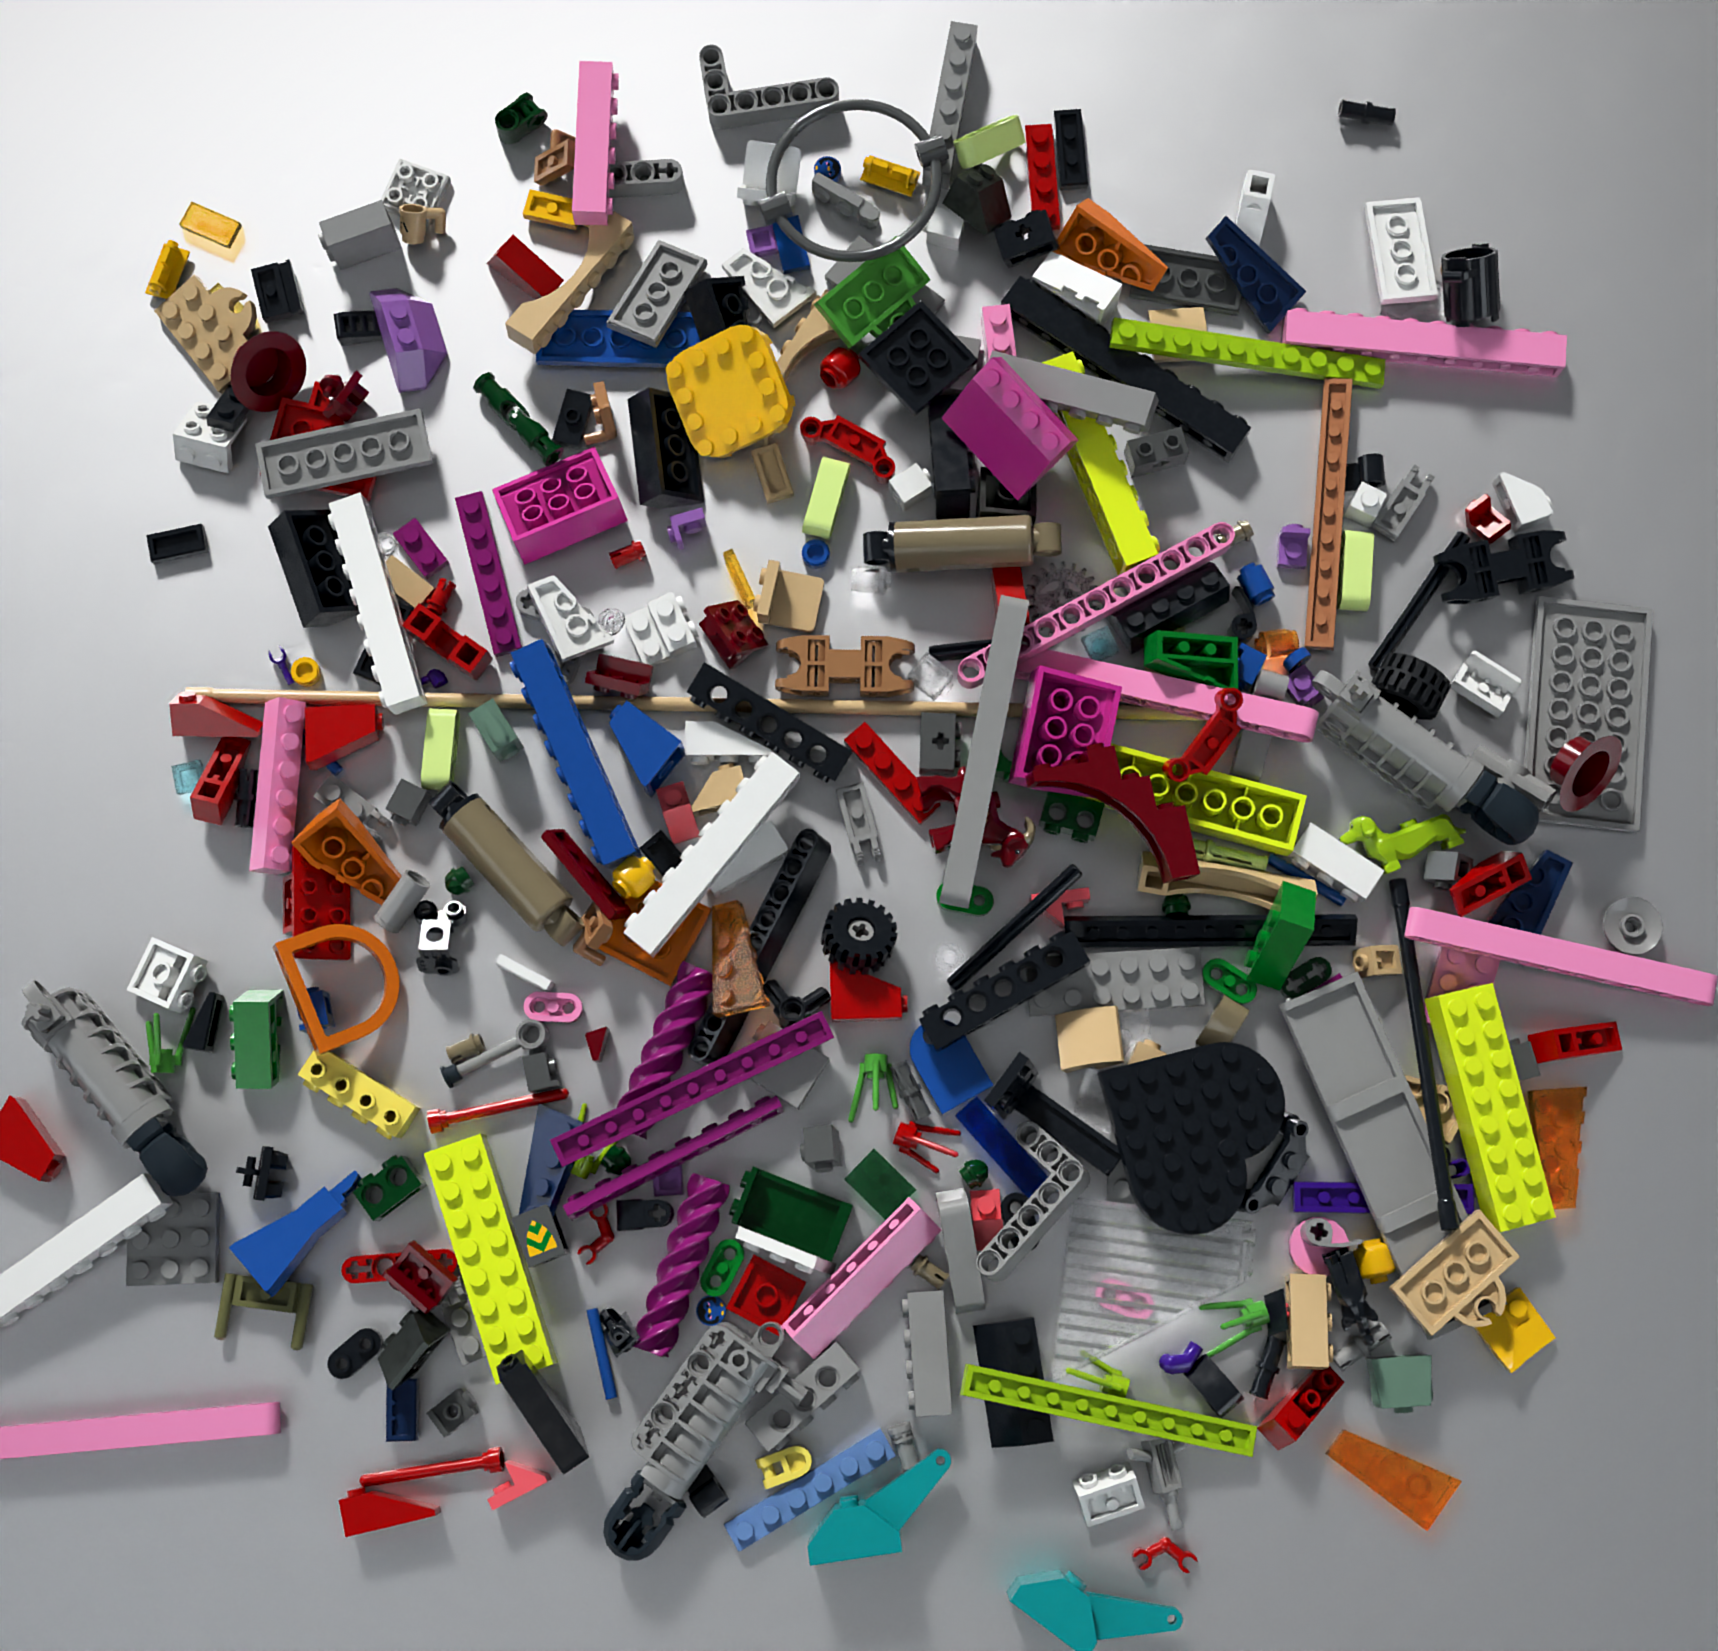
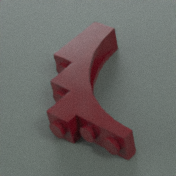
M1104 743L1092 744L1087 746V750L1078 756L1079 760H1066L1061 762L1062 766L1051 767L1050 763L1034 766L1033 770L1025 776L1027 788L1055 787L1070 789L1094 797L1116 810L1132 824L1145 840L1157 862L1163 884L1192 879L1200 874L1185 805L1175 806L1174 802H1169L1156 806L1150 775L1140 777L1139 773H1130L1123 775L1121 778L1115 746L1104 747Z

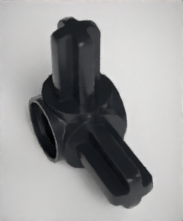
M774 979L768 980L762 987L763 993L775 1007L773 1012L779 1019V1025L782 1029L811 1016V1013L831 1000L829 992L823 987L816 989L802 999L798 996H788ZM793 1012L799 1015L796 1018L786 1016V1014Z

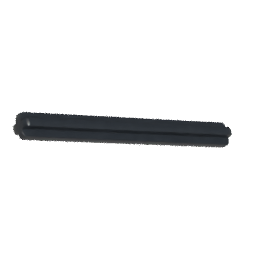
M1458 531L1445 551L1469 543L1470 537L1464 532ZM1442 564L1434 565L1368 662L1370 668L1377 671L1385 655L1396 651L1451 568L1443 567Z
M1074 864L1067 867L947 979L951 988L955 991L961 989L1080 879L1082 872Z

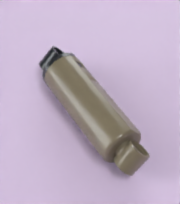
M1029 515L889 522L888 532L871 531L863 534V563L873 566L890 564L892 573L1032 566L1034 555L1038 557H1053L1062 553L1061 524L1041 522L1033 525L1032 517Z
M449 781L429 801L432 808L443 818L439 828L532 930L539 932L545 929L555 942L564 947L585 927L581 918L569 908L573 901L570 893L478 793L467 796L457 784Z

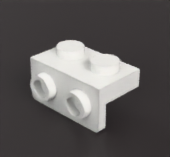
M1473 651L1457 672L1451 683V689L1499 718L1512 695L1520 687L1522 679L1479 652Z

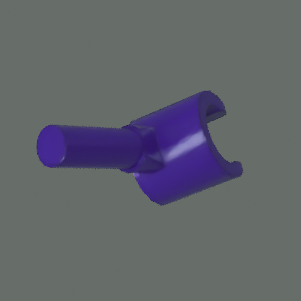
M279 645L283 653L280 658H273L270 650L268 655L271 662L277 664L279 669H281L287 684L291 685L295 682L285 662L287 655L285 649Z
M432 669L426 674L427 676L420 678L422 685L431 682L434 689L448 683L444 672L438 669Z
M1466 1159L1452 1160L1448 1164V1166L1454 1165L1457 1170L1456 1175L1450 1176L1452 1179L1466 1176L1470 1172Z

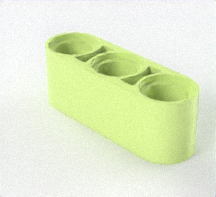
M1012 115L954 140L953 143L961 169H967L1026 143L1019 116Z
M823 456L806 511L802 533L830 540L851 467L850 463Z
M1343 531L1337 607L1340 610L1367 612L1369 609L1374 549L1373 532Z
M432 708L428 710L421 770V787L423 789L441 790L449 781H455L460 728L459 710Z

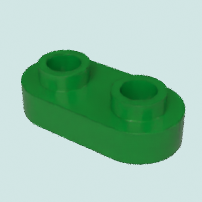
M943 883L939 886L936 893L937 903L942 909L976 917L987 915L994 904L992 893L987 888L973 885L968 909L939 903ZM982 896L985 903L981 906L976 905L974 898Z
M1220 958L1211 959L1202 968L1204 983L1221 995H1226L1241 1005L1247 1004L1255 998L1257 994L1256 983L1246 980L1247 974ZM1213 969L1220 971V979H1214L1211 976ZM1237 985L1245 987L1246 992L1244 995H1239L1236 992Z
M726 1239L716 1246L700 1279L703 1291L709 1296H721L730 1288L745 1257L744 1248L738 1241ZM729 1248L735 1251V1258L732 1260H727L724 1255L725 1251ZM714 1275H718L722 1280L719 1287H714L711 1284V1278Z

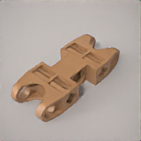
M801 635L781 639L776 642L777 652L789 654V657L795 658L800 663L797 672L787 675V678L775 680V689L780 692L801 697H829V683L860 684V698H890L906 695L914 691L913 681L903 680L901 676L895 675L890 669V665L896 659H901L903 655L915 653V644L910 641L889 636H861V650L830 649V636ZM816 646H818V661H816ZM872 647H875V662H872ZM815 671L818 672L817 687H815ZM872 672H875L874 687H872Z

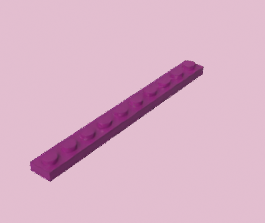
M820 1011L550 1139V1142L561 1166L564 1167L834 1038L823 1012Z

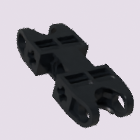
M1541 530L1518 534L1507 540L1509 551L1491 553L1488 540L1462 544L1433 556L1434 565L1442 564L1443 567L1451 568L1458 577L1456 587L1452 591L1441 594L1442 603L1465 605L1488 601L1500 595L1498 584L1516 581L1519 595L1544 591L1574 579L1573 570L1565 571V568L1555 566L1550 558L1552 547L1566 541L1565 532Z

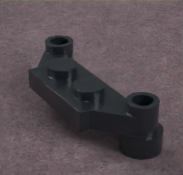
M1289 1112L1284 1113V1119L1278 1132L1280 1135H1283V1140L1254 1186L1249 1190L1246 1189L1243 1201L1237 1211L1255 1214L1261 1208L1274 1204L1279 1206L1310 1157L1306 1154L1305 1137L1308 1134L1309 1127L1297 1115Z

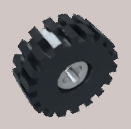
M851 898L844 900L843 906L839 902L834 906L833 910L829 911L822 931L821 945H824L822 949L824 955L830 954L828 961L832 965L838 962L837 969L841 971L846 967L850 969L849 974L855 975L857 970H861V975H867L870 968L874 973L879 971L880 965L884 967L887 964L898 933H896V922L892 923V914L890 912L886 915L884 914V906L880 904L876 908L874 906L875 901L869 899L868 904L863 903V898H856L855 903H852ZM859 930L864 933L861 938L855 936Z

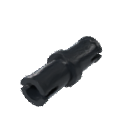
M1342 99L1338 108V117L1361 120L1362 124L1373 122L1392 126L1395 120L1396 108L1374 106L1372 102L1368 101L1363 104Z
M239 769L238 794H235L234 800L237 801L236 821L234 824L236 827L243 826L244 815L246 816L245 828H253L258 770L250 769L249 781H247V769Z
M1267 1336L1261 1360H1257L1255 1365L1258 1369L1251 1390H1249L1250 1394L1268 1400L1275 1374L1278 1375L1280 1371L1278 1364L1286 1341L1274 1336Z

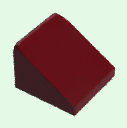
M608 1027L587 1032L585 1035L592 1060L596 1063H601L603 1060L610 1032Z

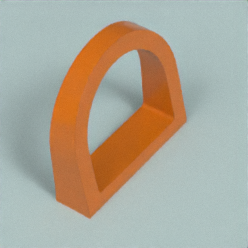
M332 924L277 942L272 947L316 1056L368 1036L383 1025L391 1015L399 994L398 969L387 947L368 931L352 925ZM346 940L364 947L379 963L384 978L383 998L376 1012L368 1020L326 1036L293 953L326 941Z

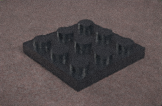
M921 300L858 353L859 359L914 416L918 415L977 364L978 360Z

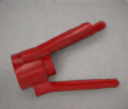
M912 1121L909 1124L901 1122L893 1140V1144L900 1147L899 1152L909 1155L924 1167L937 1174L939 1169L911 1148L916 1150L918 1144L953 1157H958L959 1154L947 1147L921 1138L922 1133L918 1131L960 1136L961 1132L948 1128L921 1125Z

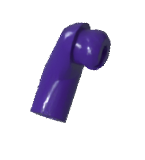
M1190 1341L1183 1354L1170 1355L1167 1353L1162 1355L1159 1359V1366L1171 1375L1187 1373L1191 1370L1203 1349Z

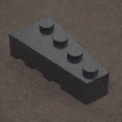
M744 276L708 278L684 291L700 341L732 326L748 325L752 327V324H747L746 310L749 309L748 298L743 297L742 287L745 286Z
M960 394L938 396L928 405L936 520L969 518L970 493L976 492L975 476H969V469H973V453L967 452L966 444L942 420L943 415Z

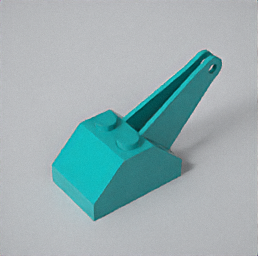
M944 1449L934 1450L927 1457L867 1499L858 1500V1495L840 1497L839 1503H835L809 1538L807 1549L810 1566L902 1552L900 1529L951 1465L950 1454ZM937 1457H944V1463L938 1464L936 1462Z
M1060 1570L1017 1576L1006 1592L1011 1603L1075 1651H1093L1097 1645V1640L1176 1631L1183 1623L1181 1613L1173 1606L1085 1591L1087 1586L1084 1584V1581L1070 1570L1067 1574ZM1174 1615V1621L1168 1622V1616Z

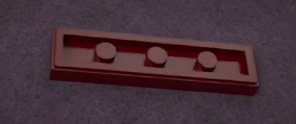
M564 829L545 830L541 835L542 840L609 920L627 918L632 912L629 906Z

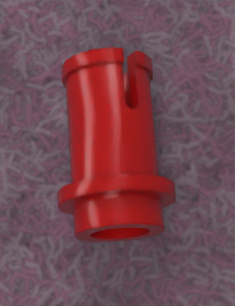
M633 540L631 541L632 544L609 552L615 569L638 559L640 562L643 561L642 558L647 555L641 541L635 542Z
M439 578L431 599L426 601V608L437 616H442L443 612H447L448 608L446 605L453 590L456 588V585L449 580L444 590L447 581L445 578Z

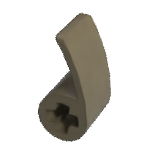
M1223 995L1212 1012L1210 1020L1196 1039V1044L1203 1046L1217 1042H1231L1250 1010Z

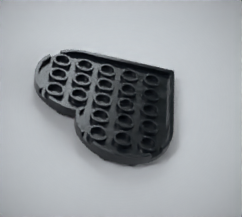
M1217 1042L1098 1072V1079L1129 1189L1135 1204L1150 1222H1154L1167 1232L1185 1236L1208 1233L1228 1222L1237 1212L1245 1195L1247 1186L1245 1159L1260 1153L1271 1144L1278 1134L1284 1119V1091L1281 1081L1270 1063L1259 1053L1244 1045L1232 1042Z

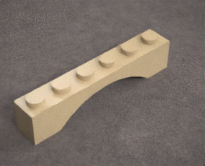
M613 211V215H608V225H589L587 252L575 274L552 293L539 299L522 303L505 323L508 338L533 354H536L541 347H546L557 328L565 325L568 315L574 308L581 306L585 295L590 289L596 288L607 269L614 267L618 256L623 250L630 248L634 241L632 222Z
M828 289L824 291L822 296L817 295L810 306L811 312L807 318H801L796 326L795 336L792 340L788 339L780 351L781 356L777 364L785 383L792 370L811 351L827 342L840 339L838 334L814 306L818 300L829 292ZM776 433L755 443L761 447L767 446Z
M1149 851L1142 852L1137 875V889L1141 892L1164 896L1186 893L1220 895L1254 903L1269 910L1283 881L1315 891L1316 901L1318 897L1316 882L1313 879L1197 860L1200 870L1199 875L1192 879L1163 884L1157 862Z

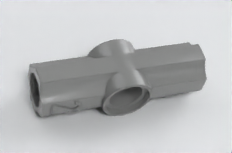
M1482 745L1472 754L1474 759L1484 765L1482 772L1488 771L1497 778L1498 783H1504L1520 792L1539 811L1543 812L1553 801L1557 793L1556 790L1530 775L1531 772L1521 764L1511 759L1507 761Z

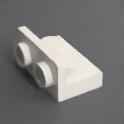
M1129 1462L1114 1464L1108 1469L1094 1474H1085L1079 1479L1072 1481L1087 1527L1145 1508L1137 1478Z

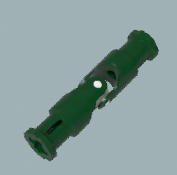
M491 372L482 374L475 381L473 390L478 394L481 393L488 400L489 407L507 426L518 432L522 442L530 450H535L541 456L545 466H550L561 458L564 448L561 445H556L549 438L548 431L540 423L530 419L526 408L507 388H502L494 380L495 376ZM515 406L519 407L520 409H514L509 413V419L507 420L506 415L508 411Z

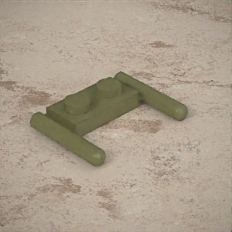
M225 1273L214 1333L215 1339L224 1340L226 1338L232 1305L296 1313L291 1348L296 1351L301 1350L304 1343L313 1284L286 1281L278 1293L271 1297L253 1276Z

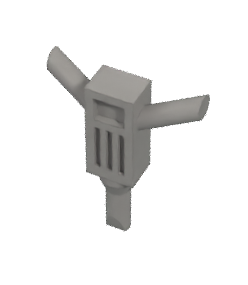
M1155 1437L1141 1441L1143 1450L1127 1448V1456L1130 1460L1146 1462L1153 1494H1160L1161 1499L1165 1503L1171 1530L1175 1531L1183 1528L1177 1504V1489L1183 1488L1175 1454L1190 1444Z

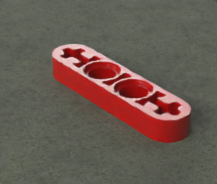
M426 1250L436 1260H442L443 1254H446L447 1258L453 1261V1264L449 1265L447 1269L453 1274L458 1270L459 1265L453 1250ZM402 1252L350 1257L342 1265V1276L349 1283L387 1281L378 1270L380 1261L389 1259L394 1265ZM369 1259H373L372 1265H370ZM355 1261H357L358 1266H371L373 1278H370L371 1272H360L356 1279L355 1274L349 1272V1268L354 1267Z

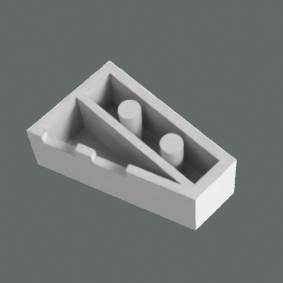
M1052 251L1032 276V280L1037 282L1043 291L1049 295H1057L1061 298L1063 304L1072 310L1078 309L1086 316L1087 320L1095 325L1100 324L1102 326L1117 308L1123 285Z

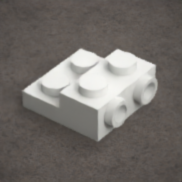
M673 591L647 602L646 607L622 617L642 663L656 666L697 647L694 638L699 637L693 621L686 622L683 613L688 612L681 596L675 598Z
M152 937L127 987V991L183 1014L184 1010L190 1008L194 1002L193 992L197 983L203 981L207 975L206 965L208 961Z

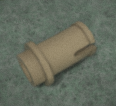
M1239 520L1237 525L1233 526L1235 538L1231 546L1243 540L1249 541L1250 537L1254 535L1247 520L1243 522ZM1215 535L1218 543L1227 542L1223 535Z
M473 1033L463 1041L446 1046V1052L452 1064L474 1054L480 1055L481 1051L486 1050L481 1035H474Z
M919 1254L909 1269L913 1271L914 1276L918 1274L939 1290L945 1283L943 1281L949 1277V1274L931 1263L927 1255L923 1257Z

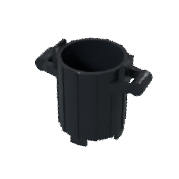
M1489 243L1472 244L1471 248L1453 250L1443 254L1441 266L1444 317H1446V322L1456 320V327H1469L1470 322L1479 321L1490 316L1491 322L1497 321L1500 310L1498 250L1489 247Z

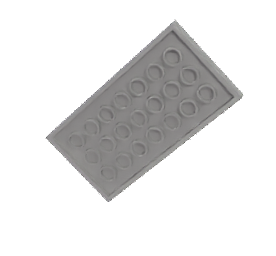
M1538 596L1536 598L1524 767L1531 772L1530 775L1553 787L1557 792L1548 808L1543 812L1539 811V822L1632 833L1640 831L1653 609ZM1605 736L1617 737L1622 745V754L1618 768L1607 787L1586 807L1574 812L1564 810L1560 804L1561 786L1550 778V768L1557 753L1567 742L1576 737H1584L1592 743Z

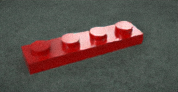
M1052 124L1025 125L1031 211L1046 209L1054 230H1060Z
M866 722L862 723L844 739V743L848 748L853 751L858 759L919 825L941 808V804L937 803L929 812L923 814L919 798L921 796L916 776Z

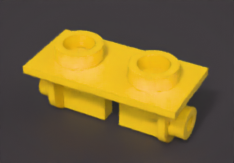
M869 155L864 160V170L860 180L912 197L921 172Z
M168 240L167 243H164L145 293L165 300L176 291L190 251L178 248L179 244L173 240Z

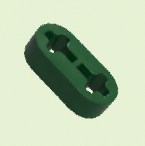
M1322 957L1308 960L1290 971L1280 989V993L1285 998L1291 999L1306 994L1330 978L1332 973L1330 963ZM1313 963L1317 967L1323 966L1322 978L1315 975L1309 979L1306 975L1314 969ZM1288 978L1291 981L1302 978L1304 983L1297 987L1298 993L1294 990L1288 991L1286 989V986L1289 984Z

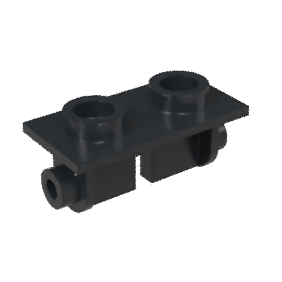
M611 1307L604 1308L600 1312L599 1319L606 1327L603 1333L614 1355L618 1357L623 1352L631 1350L640 1336L628 1313L624 1312L620 1316Z

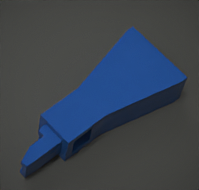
M353 1171L330 1191L324 1186L297 1210L233 1243L229 1247L267 1294L271 1297L276 1295L319 1238L348 1214L343 1209L348 1204L345 1198L356 1190L357 1183L361 1180L360 1175Z

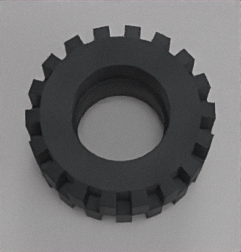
M1401 653L1386 654L1371 681L1377 689L1381 690L1380 696L1392 705L1395 702L1399 703L1398 709L1410 718L1415 715L1420 720H1432L1436 717L1451 688L1448 678L1436 667L1419 658Z

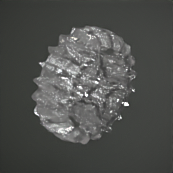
M1064 561L1060 563L1059 569L1056 568L1054 563H1050L1049 572L1041 567L1039 569V576L1032 575V584L1026 586V591L1029 593L1026 595V600H1029L1030 604L1028 612L1029 614L1035 613L1030 621L1033 622L1048 614L1041 604L1054 610L1061 607L1062 603H1059L1060 599L1058 600L1062 589L1063 596L1066 597L1065 600L1067 599L1065 604L1098 587L1096 585L1090 586L1095 578L1093 576L1085 578L1087 572L1085 568L1081 569L1080 572L1075 571L1077 567L1075 563H1072L1070 569L1066 568ZM1058 581L1057 589L1047 591L1046 594H1040L1046 585ZM1068 582L1075 584L1083 594L1070 589ZM1093 600L1088 603L1091 609L1100 610L1096 606L1100 604L1099 601ZM1067 614L1063 616L1064 620L1069 624L1078 622L1076 616L1068 619ZM1049 628L1048 635L1052 636L1053 631Z

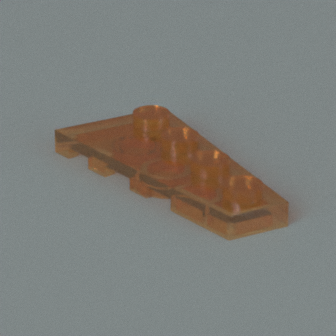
M738 900L712 906L713 1015L718 1018L770 1006L769 999L765 995L762 986L764 985L763 977L758 971L756 959H758L756 951L751 945V932L744 906Z
M1587 1087L1527 1091L1531 1126L1553 1208H1576L1579 1178L1577 1160L1578 1153H1581L1582 1141L1579 1140L1581 1124H1584L1585 1111H1582L1583 1099L1587 1096Z
M1344 1429L1341 1430L1325 1453L1426 1531L1429 1530L1462 1482Z

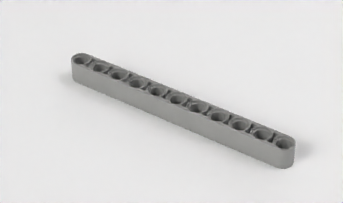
M1005 595L1000 596L939 901L942 904L969 908L1029 600Z

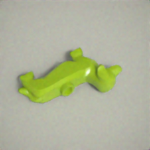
M1441 814L1418 823L1416 818L1399 824L1401 830L1387 834L1382 832L1370 817L1359 816L1349 823V831L1339 838V841L1345 845L1361 841L1368 857L1378 861L1381 864L1380 868L1385 870L1383 874H1388L1401 868L1400 860L1415 857L1433 842L1442 841L1440 844L1442 850L1465 843L1460 835L1465 834L1466 829L1455 827L1448 815Z

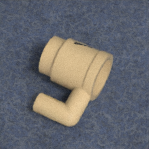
M404 204L399 207L400 233L404 243L421 244L424 242L426 219H435V233L443 234L446 232V212L443 208H426L418 204Z

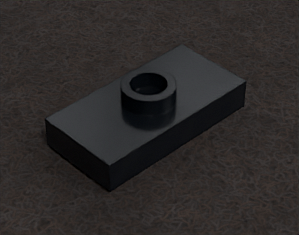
M571 389L566 390L552 438L555 444L576 449L581 448L583 435L585 434L593 406L590 397L592 394Z

